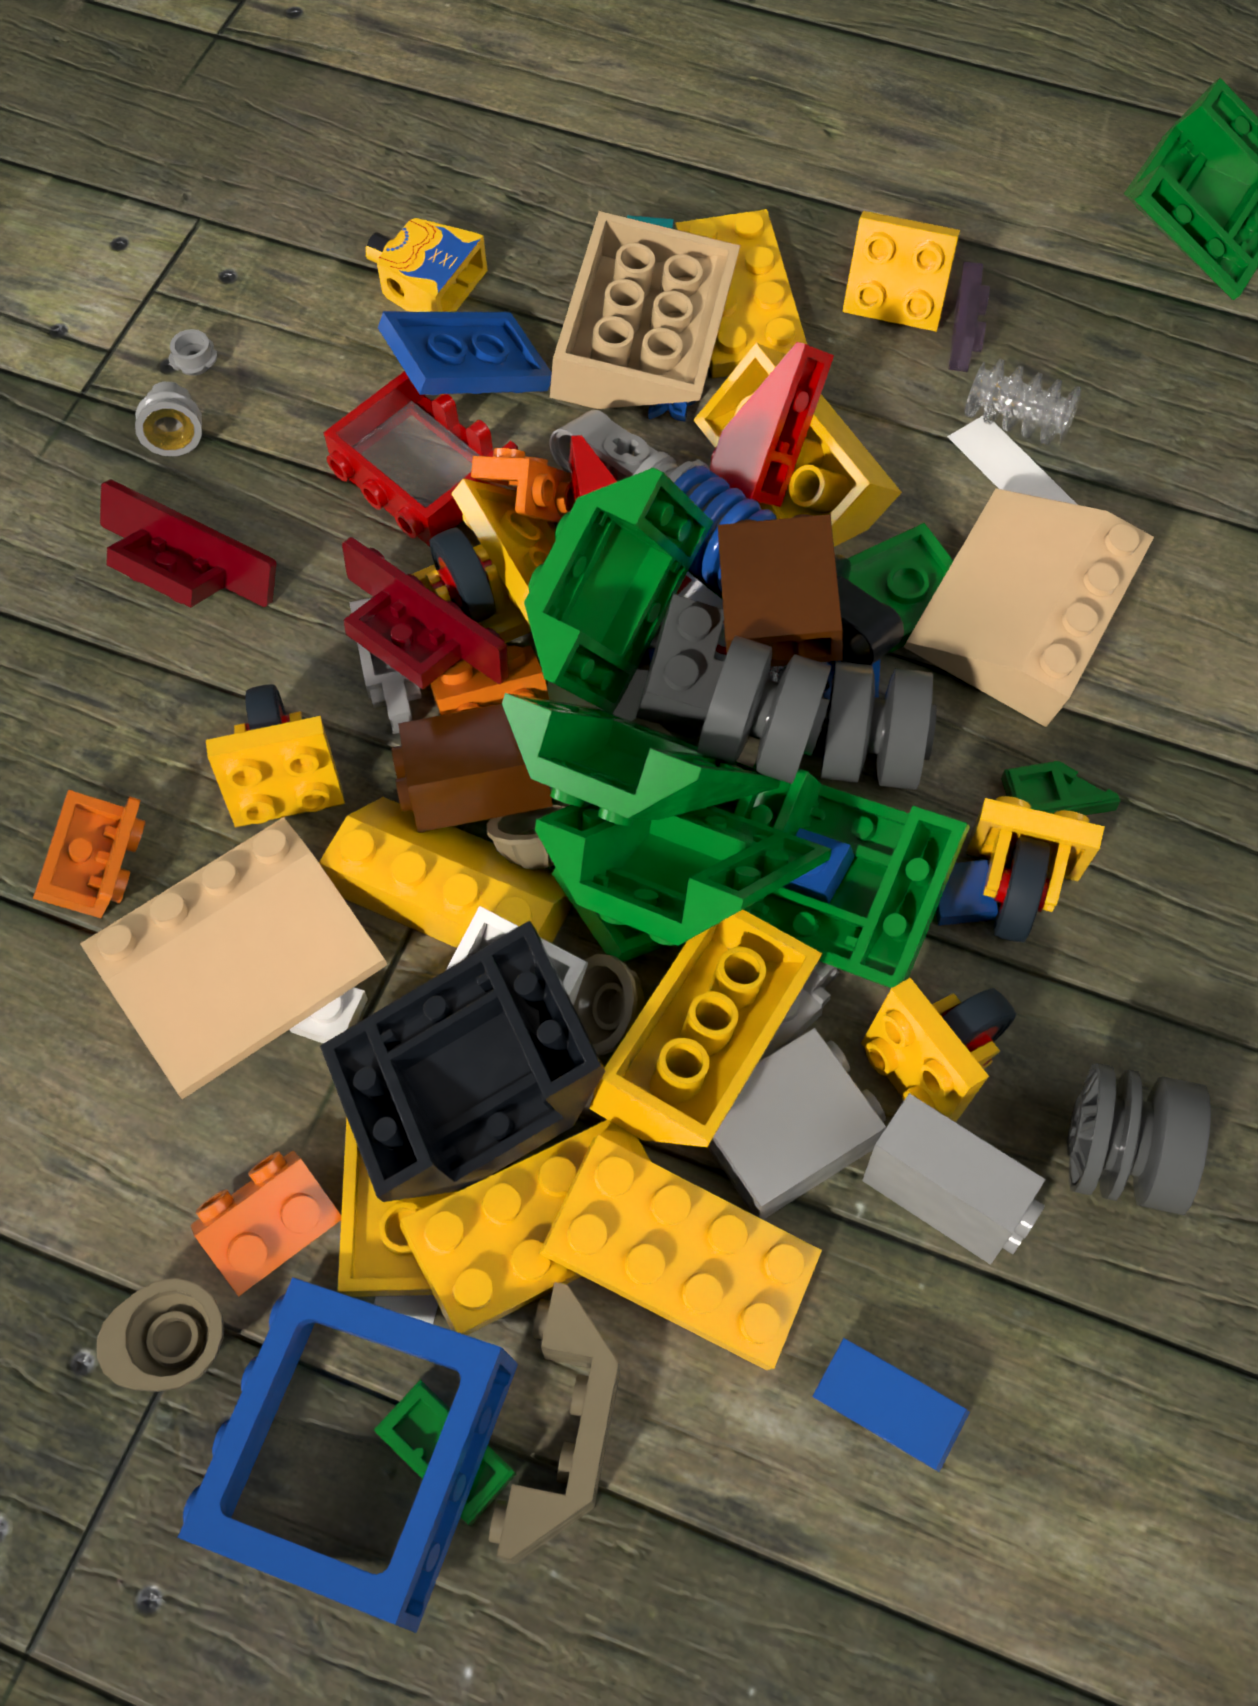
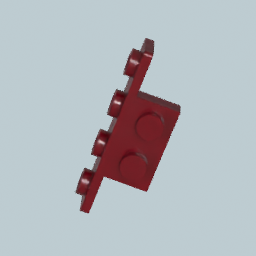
M112 479L101 484L100 524L103 528L123 537V539L107 547V566L190 608L222 588H226L262 607H266L273 602L277 566L275 559Z
M349 537L342 543L348 579L373 596L343 619L347 636L421 689L426 688L460 659H463L499 685L509 678L507 645L495 630L484 628L463 613L457 604L449 600L445 601L427 589L416 576L405 574L389 563L375 548H367L353 537Z

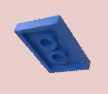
M383 311L378 329L420 395L542 392L549 389L552 372L511 312Z

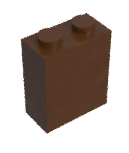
M799 514L791 518L764 521L746 519L733 524L718 525L727 653L736 635L771 646V667L788 665L794 654L818 662L841 661L842 622L831 514L817 516Z
M502 704L398 723L401 745L391 747L397 776L396 787L402 813L413 811L418 833L553 807L552 797H550V786L530 778Z

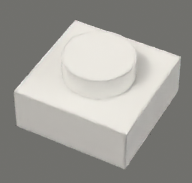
M353 987L289 1030L297 1035L325 1043L357 1024L368 1000L364 990Z

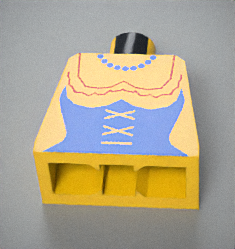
M419 218L409 220L394 239L378 232L374 233L366 246L367 259L377 263L382 293L387 299L408 312H456L488 271L483 235Z

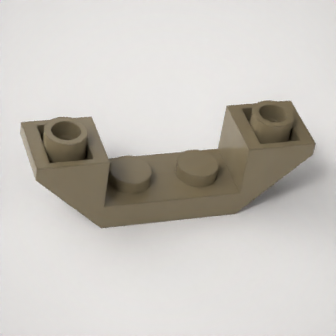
M557 1282L554 1283L551 1301L543 1299L539 1301L534 1321L533 1338L542 1340L541 1349L545 1360L590 1368L589 1376L577 1375L570 1409L571 1415L581 1416L576 1443L564 1441L559 1460L557 1483L567 1485L566 1494L563 1495L512 1484L509 1500H497L491 1521L489 1542L499 1544L497 1557L502 1562L514 1565L595 1508L620 1377L619 1362L569 1286Z

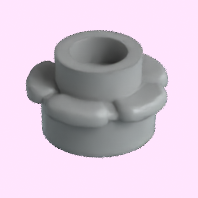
M188 329L179 332L172 338L170 342L171 353L169 354V363L173 369H181L185 375L197 376L205 373L215 364L217 351L213 349V342L208 339L205 333L195 329Z

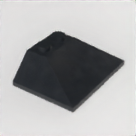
M530 921L320 1045L376 1196L382 1202L457 1192L492 1175L573 1127L605 1073L601 1060L534 925Z

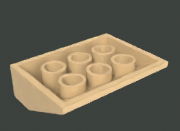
M599 211L553 356L549 398L594 409L700 401L740 245Z
M996 488L912 631L904 648L1047 727L1071 697L1154 536L1106 510Z
M284 817L80 943L99 975L182 1100L387 966L385 958L317 859Z

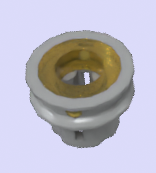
M163 381L155 384L147 396L139 402L136 409V435L141 444L153 453L162 456H180L189 453L198 445L202 437V413L186 388L179 386L175 382Z

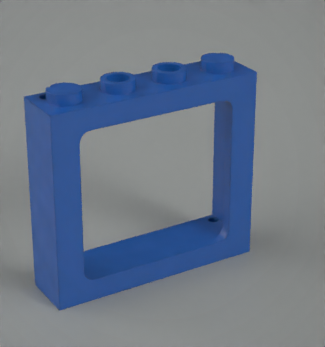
M292 1277L286 1293L277 1299L271 1310L269 1331L258 1356H255L248 1363L241 1380L242 1392L230 1419L221 1425L215 1436L212 1447L213 1458L201 1485L192 1491L186 1501L183 1511L184 1524L177 1538L417 1633L518 1363L500 1346ZM315 1323L453 1369L460 1374L459 1388L388 1568L379 1574L369 1573L231 1518Z

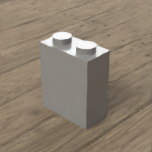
M815 1028L758 1062L708 1146V1149L751 1213L763 1220L871 1152L886 1129L883 1123L886 1121V1116L876 1097L867 1089L862 1092L848 1075L850 1066L842 1050L833 1041L825 1043Z
M910 1093L876 1142L862 1179L863 1182L990 1265L1002 1248L1012 1255L1015 1253L1045 1205L1034 1198L1046 1179Z

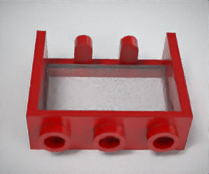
M405 371L323 432L329 455L326 457L327 463L334 474L342 481H352L361 489L366 500L378 510L384 508L395 517L397 524L407 536L412 539L418 537L429 547L431 538L443 531L456 527L463 521V513L451 494L462 479L497 486L471 478L473 456L493 457L494 450L488 426L482 420H477L466 429L459 423L456 403L449 394H441L431 401L425 394L420 395ZM509 441L502 447L518 450V446L512 441Z

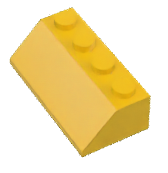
M756 343L695 417L694 422L714 448L717 447L722 430L786 354ZM821 394L781 507L758 503L762 510L769 509L772 511L777 519L791 518L799 514L813 516L831 514L835 547L867 531L902 492Z
M385 797L347 815L319 861V864L344 899L458 948L479 906L519 927L530 921L534 925L539 937L550 943H553L572 907V903L552 875L553 868L530 870L523 868L521 865L511 863L497 851L494 843L454 826L418 833L413 811L402 813L399 803Z
M745 910L739 911L689 939L604 1067L605 1073L594 1090L589 1109L644 1141L708 1147L813 972L822 953Z

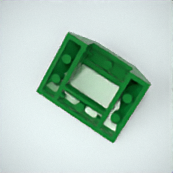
M1219 78L1164 134L1124 192V195L1232 300H1235L1242 294L1258 268V117Z
M653 467L578 497L571 511L567 512L559 521L555 532L556 541L545 562L540 564L533 572L529 582V593L524 601L544 679L612 714L625 694L666 614L673 594L677 593L713 524V521L664 472Z
M505 693L502 706L530 778L552 787L550 797L560 802L584 807L586 801L599 806L600 809L597 816L618 825L631 827L634 819L660 820L778 789L781 780L756 773L755 767L736 761L734 765L697 754V745L595 707Z
M799 768L793 784L781 781L778 789L740 798L734 814L794 836L799 828L849 844L855 856L829 904L781 887L743 910L822 953L819 960L821 963L889 989L907 980L970 826L968 823L916 806H912L910 813L822 785L808 771Z
M585 801L584 807L569 805L536 819L535 831L577 905L599 913V917L605 922L628 925L648 933L653 941L663 945L679 946L830 860L832 850L831 848L714 806L660 820L634 819L632 826L628 827L598 817L600 807Z

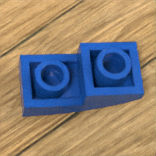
M845 1338L841 1341L812 1396L937 1472H940L970 1413L966 1408Z

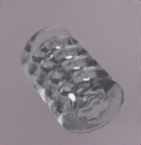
M1000 358L990 370L985 369V362H983L971 387L965 406V416L973 418L984 407V423L992 425L1003 414V430L1011 431L1021 420L1022 437L1030 438L1040 427L1041 444L1049 445L1060 434L1059 446H1061L1076 414L1081 399V387L1076 385L1065 398L1061 396L1062 380L1056 379L1046 391L1042 389L1043 373L1038 372L1027 384L1023 382V366L1019 365L1007 377L1004 376V359Z

